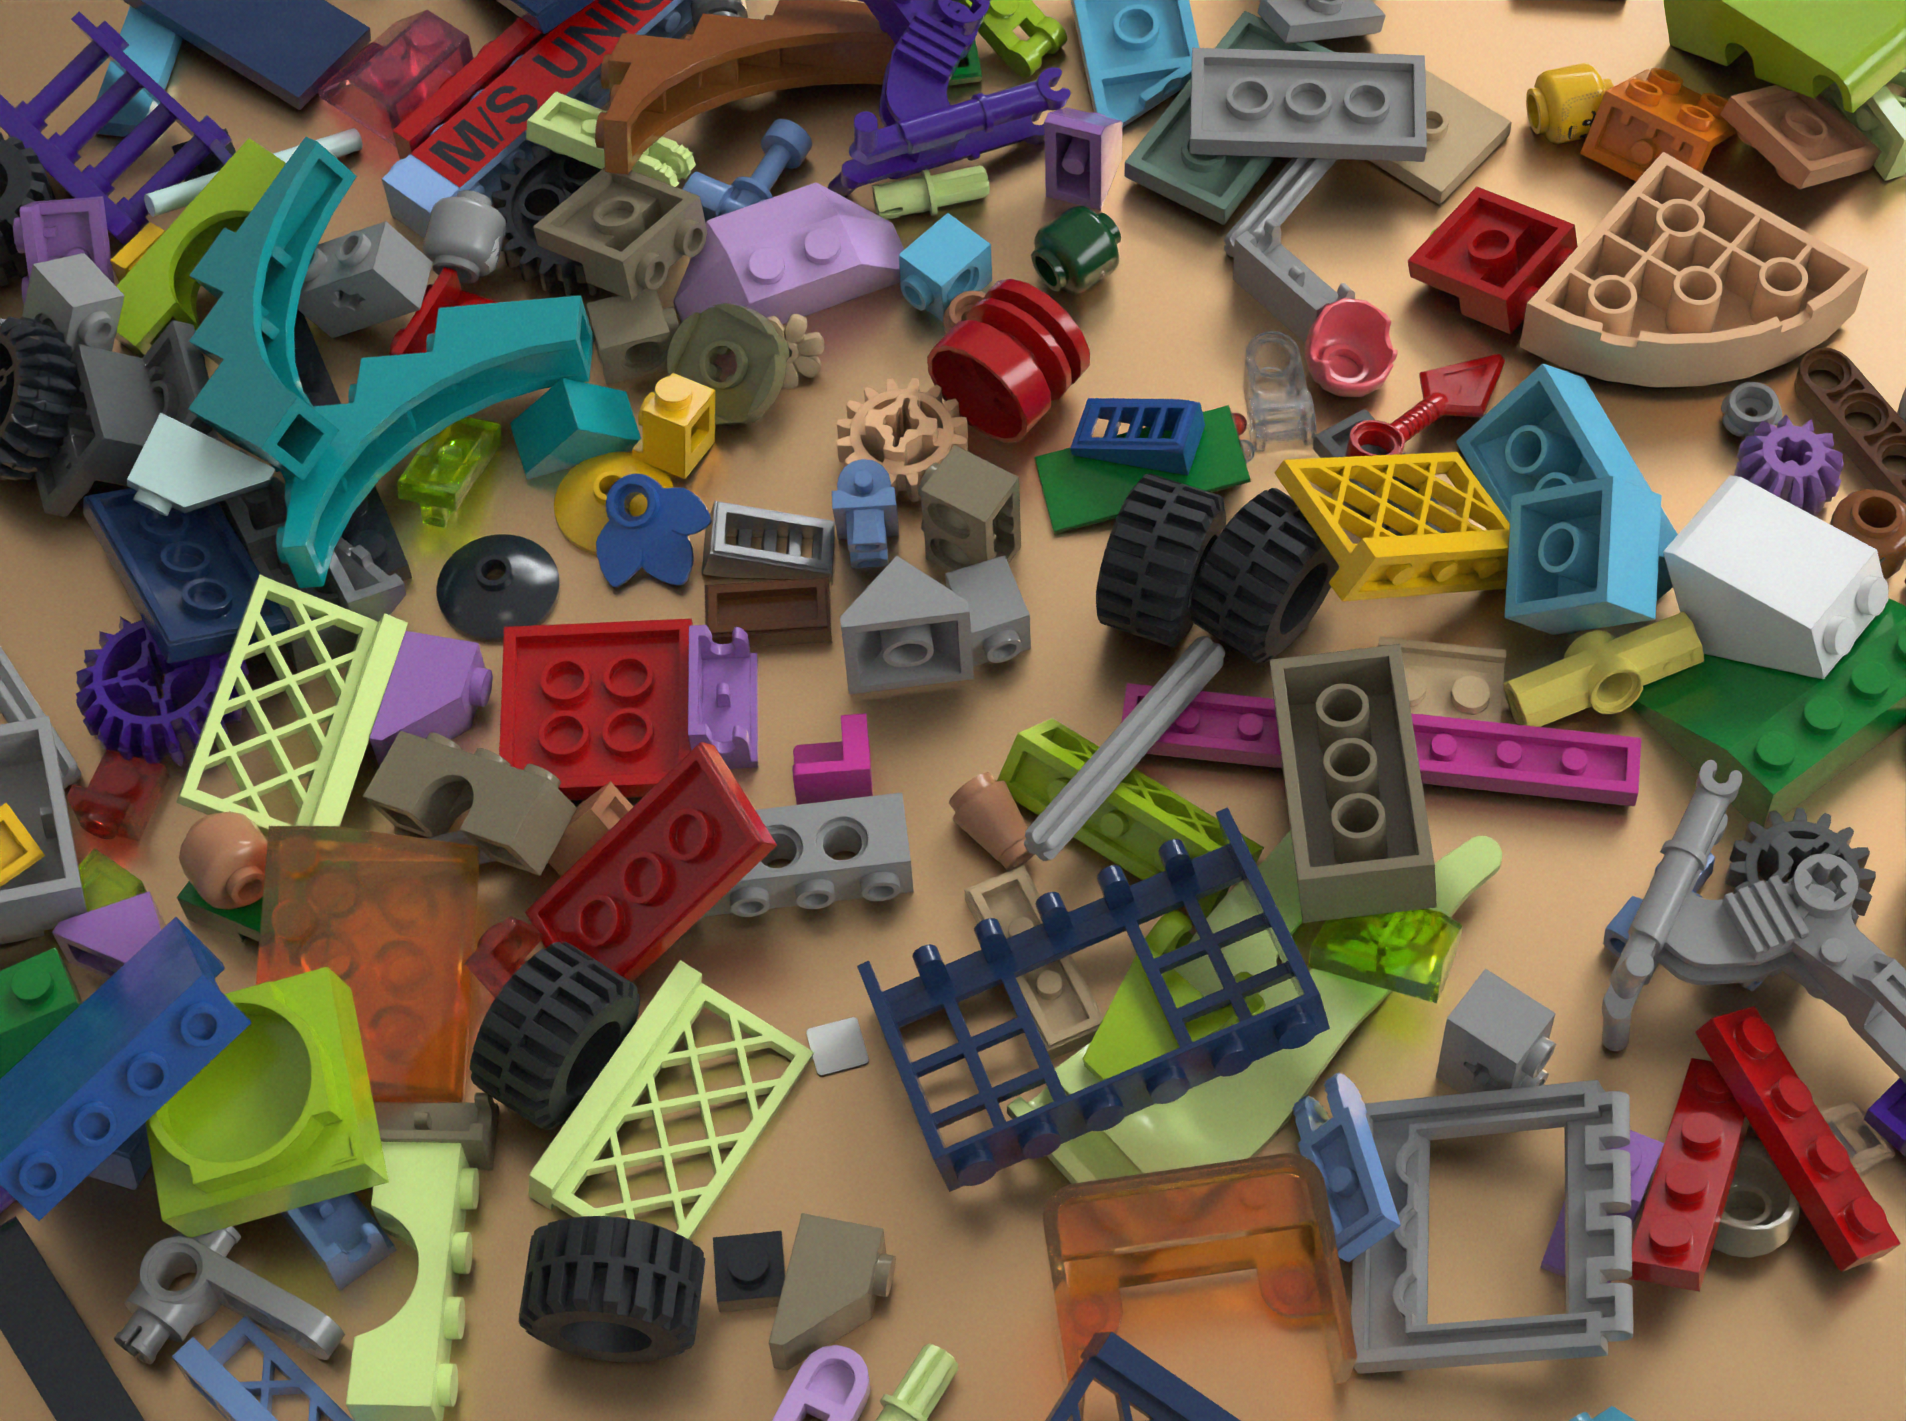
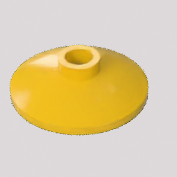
M611 452L584 460L565 475L557 488L554 498V514L557 525L571 544L582 551L597 555V538L609 521L606 512L607 495L605 494L609 492L612 485L626 475L644 474L655 479L663 488H674L668 474L659 468L632 458V453ZM637 495L631 500L629 509L633 516H640L646 511L647 499L644 495Z

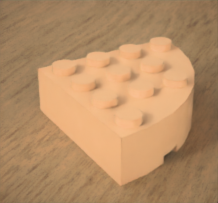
M1662 152L1527 303L1520 347L1562 368L1606 381L1633 385L1692 387L1749 378L1791 362L1827 340L1856 312L1869 268L1674 157Z

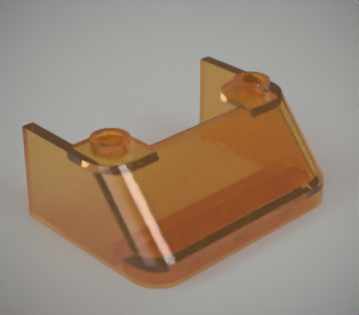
M1283 1153L1074 1183L1061 1187L1048 1199L1043 1211V1235L1052 1316L1064 1390L1080 1366L1078 1350L1086 1348L1094 1333L1112 1331L1116 1334L1118 1332L1123 1315L1119 1288L1255 1268L1261 1295L1265 1303L1274 1312L1288 1318L1321 1315L1334 1384L1348 1382L1358 1356L1325 1181L1319 1168L1308 1158L1299 1154ZM1085 1393L1078 1403L1081 1421H1083Z

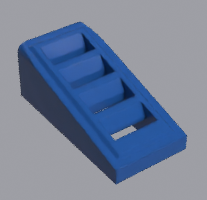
M1088 398L1070 448L1071 453L1074 456L1189 475L1205 427L1201 403L1183 399ZM1098 419L1109 420L1103 438L1092 437ZM1121 423L1130 424L1126 438H1116ZM1143 426L1151 428L1148 438H1139ZM1164 430L1173 431L1170 439L1162 438Z

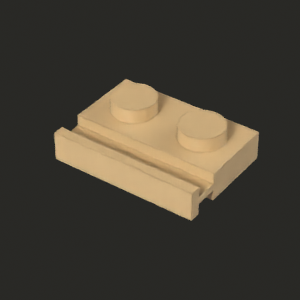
M1379 637L1378 646L1401 645L1411 713L1501 723L1506 650Z

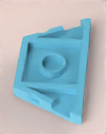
M1071 0L1095 113L1121 120L1123 128L1183 89L1191 79L1192 48L1200 47L1189 0Z

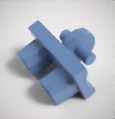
M867 459L853 461L843 468L838 477L837 491H832V508L838 540L847 539L851 568L884 567L888 565L887 537L899 536L895 487L891 486L889 473L881 464Z

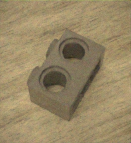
M954 445L941 464L933 463L927 469L919 485L918 494L922 499L923 512L921 530L924 532L926 559L950 572L1004 555L1009 564L1021 548L1019 477Z

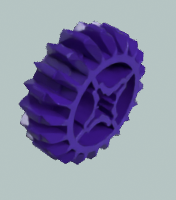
M120 616V631L115 635L99 631V644L102 649L84 650V663L87 668L76 672V683L80 689L76 693V703L82 716L85 717L83 722L89 734L99 740L104 750L108 751L110 755L120 752L123 760L127 761L131 766L144 756L147 764L156 770L165 756H171L173 762L182 767L185 757L184 753L196 748L230 651L167 664L143 619L131 624L130 621ZM243 660L240 668L248 680L249 670L245 660ZM165 674V677H164L165 683L163 684L162 676ZM233 686L229 700L240 696L235 686ZM163 689L164 697L161 699V690ZM241 708L223 715L220 723L226 735L228 734L225 726L226 723H241Z

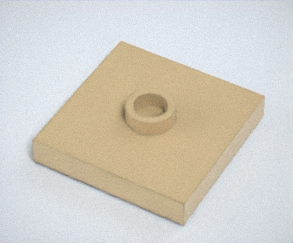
M1425 69L1427 130L1425 161H1369L1440 205L1510 135L1512 121Z

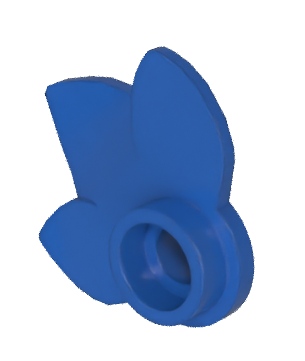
M629 474L620 478L612 485L608 492L606 512L609 521L600 532L596 541L597 557L605 578L613 587H619L643 567L647 573L663 582L673 585H684L689 578L694 562L693 547L689 535L706 529L712 523L705 504L700 497L685 488H663L655 479L644 474ZM637 495H644L647 499L646 511L640 516H633L629 509L631 500Z

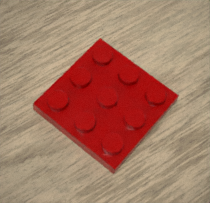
M692 618L504 627L499 756L508 761L512 767L524 770L526 764H533L549 771L561 781L558 789L569 800H586L610 781L625 798L644 797L691 751L688 737L689 626L693 625Z

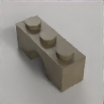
M400 731L363 795L394 826L428 838L447 834L454 821L463 812L470 809L460 830L490 859L539 876L577 810L573 803L558 789L561 781L549 771L533 764H526L524 770L512 767L504 758L484 748H477L475 754L465 752L452 740L430 732L425 739Z

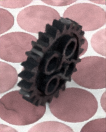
M534 144L531 146L534 160L529 162L515 157L513 164L516 175L501 174L499 178L502 191L492 192L491 195L494 208L506 220V233L501 251L505 253L507 266L512 268L520 265L522 279L526 282L540 274L542 289L545 291L552 288L557 281H562L565 293L568 296L572 295L578 283H586L589 294L591 296L596 295L598 287L587 283L582 263L538 246L533 226L602 169L567 155L555 153L552 150L545 151L542 147Z

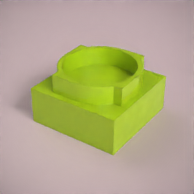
M329 967L319 968L274 982L268 981L224 994L250 1019L251 1024L145 1122L162 1221L190 1238L389 1182L352 990Z

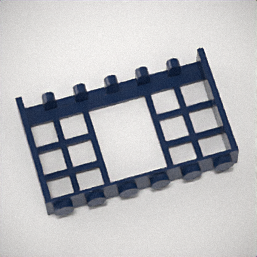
M1228 807L1215 812L1224 838V846L1191 860L1181 840H1169L1161 845L1158 850L1164 872L1129 886L1121 867L1116 865L1106 867L1097 875L1103 898L1070 912H1067L1059 893H1045L1035 903L1042 924L1007 939L997 919H984L974 928V933L981 950L945 965L935 945L921 946L912 955L920 976L888 990H883L870 961L857 965L933 1160L949 1192L963 1186L982 1184L1002 1169L1028 1158L1037 1159L1053 1153L1065 1142L1091 1131L1108 1130L1119 1124L1124 1117L1156 1103L1166 1104L1181 1098L1193 1087L1219 1076L1228 1077L1241 1073L1256 1060L1282 1049L1302 1047L1309 1043L1317 1034L1330 1029L1321 995ZM1243 881L1257 909L1258 915L1213 933L1197 900ZM1185 906L1200 939L1154 959L1139 925ZM1267 930L1282 964L1236 983L1221 948ZM1126 931L1180 1048L1066 1096L1016 978ZM1208 955L1223 989L1177 1008L1161 974ZM1291 979L1299 997L1252 1016L1245 1002V997ZM1004 984L1017 1018L971 1037L957 1003ZM1227 1005H1232L1239 1020L1238 1023L1192 1042L1185 1023ZM945 1008L959 1043L912 1062L899 1028ZM1025 1033L1039 1068L992 1087L978 1052ZM965 1058L979 1093L933 1113L919 1078ZM1046 1083L1054 1102L1006 1122L999 1103ZM982 1110H987L993 1128L946 1147L939 1130L940 1128Z

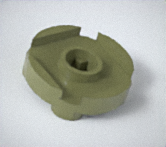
M723 303L713 305L715 307H710L702 313H693L680 324L672 337L667 354L668 374H677L715 390L716 425L728 426L756 422L771 407L783 386L786 372L785 363L789 357V347L786 340L777 334L773 324L756 310L745 306ZM733 351L736 355L737 369L735 374L729 375L724 382L720 379L722 368L715 364L716 358L719 354L729 355Z

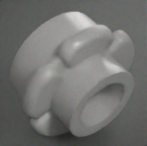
M1746 382L1738 385L1724 398L1721 405V411L1725 414L1723 417L1724 426L1736 436L1745 438L1746 436H1753L1755 428L1760 425L1762 420L1774 426L1778 425V422L1782 419V409L1776 393L1767 385L1758 382ZM1745 413L1754 414L1756 417L1748 416Z

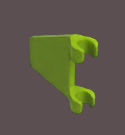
M1174 910L1163 915L1146 936L1145 940L1154 959L1187 945L1192 939L1193 935L1189 932L1192 928V922L1182 912ZM1137 954L1083 1057L1084 1066L1100 1082L1180 1048ZM1175 969L1161 974L1177 1008L1204 997ZM1240 972L1234 978L1236 983L1253 975L1248 972ZM1258 993L1244 998L1252 1016L1264 1011L1265 1001ZM1230 1004L1185 1023V1027L1192 1042L1234 1025L1239 1020Z

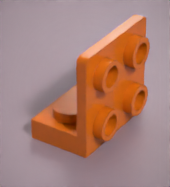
M1652 68L1651 70L1646 69L1605 91L1580 154L1634 181H1637L1662 152L1702 173L1712 148L1736 134V129L1720 115L1728 99L1713 93H1703L1701 95L1683 86L1684 81L1677 74L1662 68Z

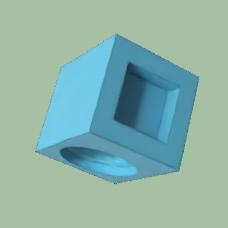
M947 213L899 254L900 288L904 297L915 308L919 310L926 309L943 322L945 310L957 295L966 291H981L992 281L991 244Z

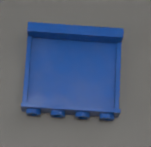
M177 917L169 922L0 1079V1185L38 1221L50 1212L251 1024L250 1019L220 991L215 981V978L225 969L223 963Z

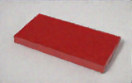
M700 742L525 911V914L545 948L556 942L561 944L567 942L633 983L763 860L777 844L716 747L712 744Z

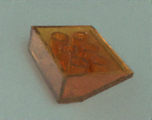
M269 826L256 985L329 967L352 990L374 1102H465L480 861L479 847L339 826Z

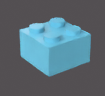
M1615 476L1512 495L1505 618L1552 635L1655 620L1662 495Z

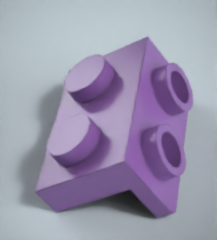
M103 196L36 201L20 207V217L14 219L13 233L17 251L26 255L28 276L22 279L24 305L32 266L40 262L85 253L115 285L113 267L110 262L111 252Z

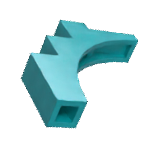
M305 137L237 232L235 233L224 228L189 275L219 299L189 340L192 345L219 366L188 410L229 442L302 481L305 480L340 430L315 410L302 389L295 364L294 327L298 303L313 253L334 211L357 177L318 141Z
M581 295L439 308L435 333L428 334L426 353L361 358L357 384H351L349 387V403L313 406L319 414L340 431L304 481L272 465L275 468V472L282 473L286 482L285 502L288 510L285 526H280L277 530V552L280 561L283 564H289L299 588L324 586L334 548L352 514L377 482L414 448L454 422L495 403L540 389L551 388L562 378L589 382L594 336Z

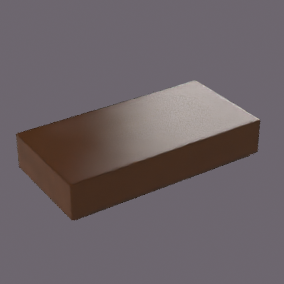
M829 577L705 585V625H707L712 633V641L717 644H729L732 642L734 627H740L748 634L750 647L832 642Z

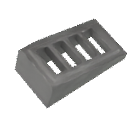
M714 501L710 512L712 523L705 529L702 574L730 578L811 579L829 577L830 579L832 574L835 521ZM726 536L736 537V546L726 544ZM752 537H762L761 550L751 548ZM777 538H787L786 554L776 552ZM802 538H813L811 558L801 557Z

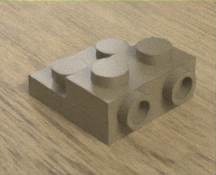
M605 167L533 226L538 246L582 263L587 283L630 300L634 299L645 288L656 290L661 287L667 278L669 267L683 255L694 257L699 254L705 245L708 235L700 196L632 170L627 175L605 172Z

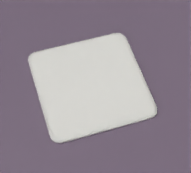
M855 1017L809 1028L806 1031L810 1049L814 1052L813 1060L816 1071L819 1075L861 1066L869 1061L860 1026Z

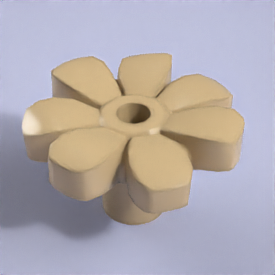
M792 314L784 326L777 317H767L773 324L777 334L786 340L789 347V357L785 363L786 372L782 389H794L798 386L799 372L808 378H812L820 371L821 361L816 356L824 351V339L817 332L805 334L807 319L799 314Z

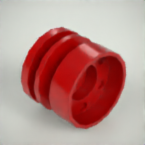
M1010 278L997 281L988 290L983 299L979 300L967 314V320L957 322L933 347L927 356L928 373L934 386L942 387V398L945 401L956 399L959 402V416L966 417L969 426L989 438L1004 443L1020 442L1051 408V401L1059 400L1070 386L1090 366V349L1080 328L1068 312L1054 299L1029 283Z

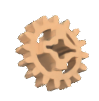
M893 378L887 379L886 392L880 394L872 387L867 386L864 388L865 403L861 404L849 400L846 404L847 418L838 419L837 421L838 440H836L839 462H844L845 467L851 462L861 459L873 460L881 464L889 473L891 486L895 487V495L897 496L898 491H907L908 497L912 502L919 500L918 490L920 482L927 469L933 463L941 464L954 445L968 451L966 417L959 416V402L956 399L942 402V387L938 385L929 389L927 393L921 392L919 379L916 378L911 379L907 389H898L897 383Z

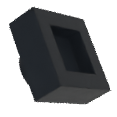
M782 1231L713 1237L716 1297L719 1312L778 1307L786 1276Z

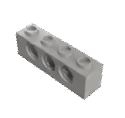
M894 793L755 810L777 846L699 920L706 916L731 913L743 917L761 915L769 909L790 906L819 909L831 905L834 901L865 898L870 901H885L896 897L900 893L914 892L903 794ZM841 851H851L857 854L848 860H835L831 858L834 854ZM783 858L792 861L789 865L782 868L766 866L775 859Z

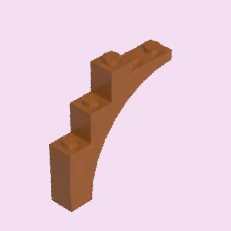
M779 0L773 15H765L764 20L703 13L694 33L686 34L685 39L622 33L612 54H605L601 67V86L603 89L610 90V107L607 113L600 112L598 115L595 142L597 148L604 149L605 172L628 175L643 152L666 132L700 113L731 101L776 90L812 85L856 83L883 85L885 68L891 59V54L896 44L886 32L881 30L879 21L865 3L843 0Z

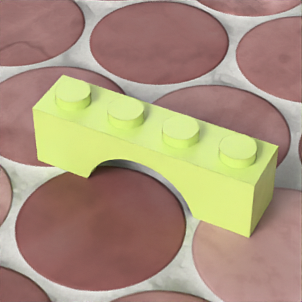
M381 1142L389 1182L373 1187L371 1207L382 1230L386 1234L403 1241L417 1253L419 1261L418 1275L411 1296L392 1319L374 1330L354 1337L346 1406L354 1421H443L445 1406L454 1407L457 1399L458 1369L456 1364L450 1363L452 1339L461 1340L465 1328V1301L463 1297H457L459 1274H469L472 1264V1235L470 1232H464L467 1209H476L478 1205L480 1190L479 1171L477 1168H470L461 1143Z

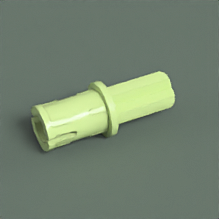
M979 165L930 175L929 170L925 169L922 170L921 176L896 182L872 185L876 214L889 220L930 211L931 216L937 215V207L985 198L990 193V185L985 168Z
M933 1344L925 1345L893 1395L885 1394L881 1398L880 1403L884 1408L876 1421H928L927 1418L958 1371L959 1364L955 1358Z

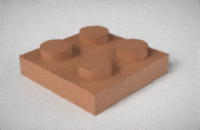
M1773 85L1731 96L1720 113L1736 129L1738 137L1744 143L1756 148L1776 167V172L1783 180L1795 185L1799 190L1870 170L1882 152L1820 94L1813 99L1787 88Z

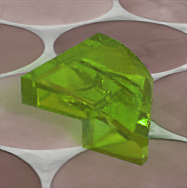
M1429 908L1326 920L1311 944L1308 967L1437 1004L1455 959L1463 925L1443 912Z

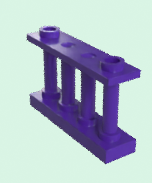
M79 11L71 20L91 42L28 104L22 100L14 108L0 94V127L10 137L13 136L23 141L25 149L31 147L37 154L44 170L73 198L103 196L107 230L125 246L149 223L146 218L149 212L144 201L145 194L181 183L210 153L225 165L232 157L225 148L232 139L208 115L200 122L197 121L123 52L129 44L105 20L96 27ZM108 58L124 72L61 136L55 132L47 139L41 133L48 126L44 120ZM143 90L158 106L95 168L89 164L81 172L74 165L81 158L78 152L130 100ZM175 121L193 136L129 200L123 197L115 204L108 197L115 190L112 184Z

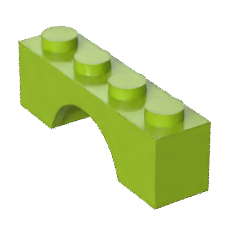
M248 138L118 283L116 287L124 294V300L115 338L122 345L140 358H143L172 320L192 324L196 332L200 326L196 312V301L201 285L189 275L224 228L235 233L285 166L286 163Z

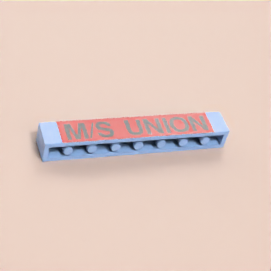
M595 0L550 30L528 52L517 57L510 67L490 85L478 91L470 102L446 123L436 127L431 135L413 150L410 155L397 161L391 167L388 174L382 178L391 216L424 238L432 207L442 198L457 197L459 191L469 190L481 193L492 201V192L502 191L499 176L501 174L516 175L513 164L515 157L529 162L534 160L531 146L534 144L542 147L545 151L551 150L526 140L527 120L555 92L599 109L610 100V90L603 89L601 86L603 58L605 54H612L622 33L679 39L693 27L690 8L693 0Z

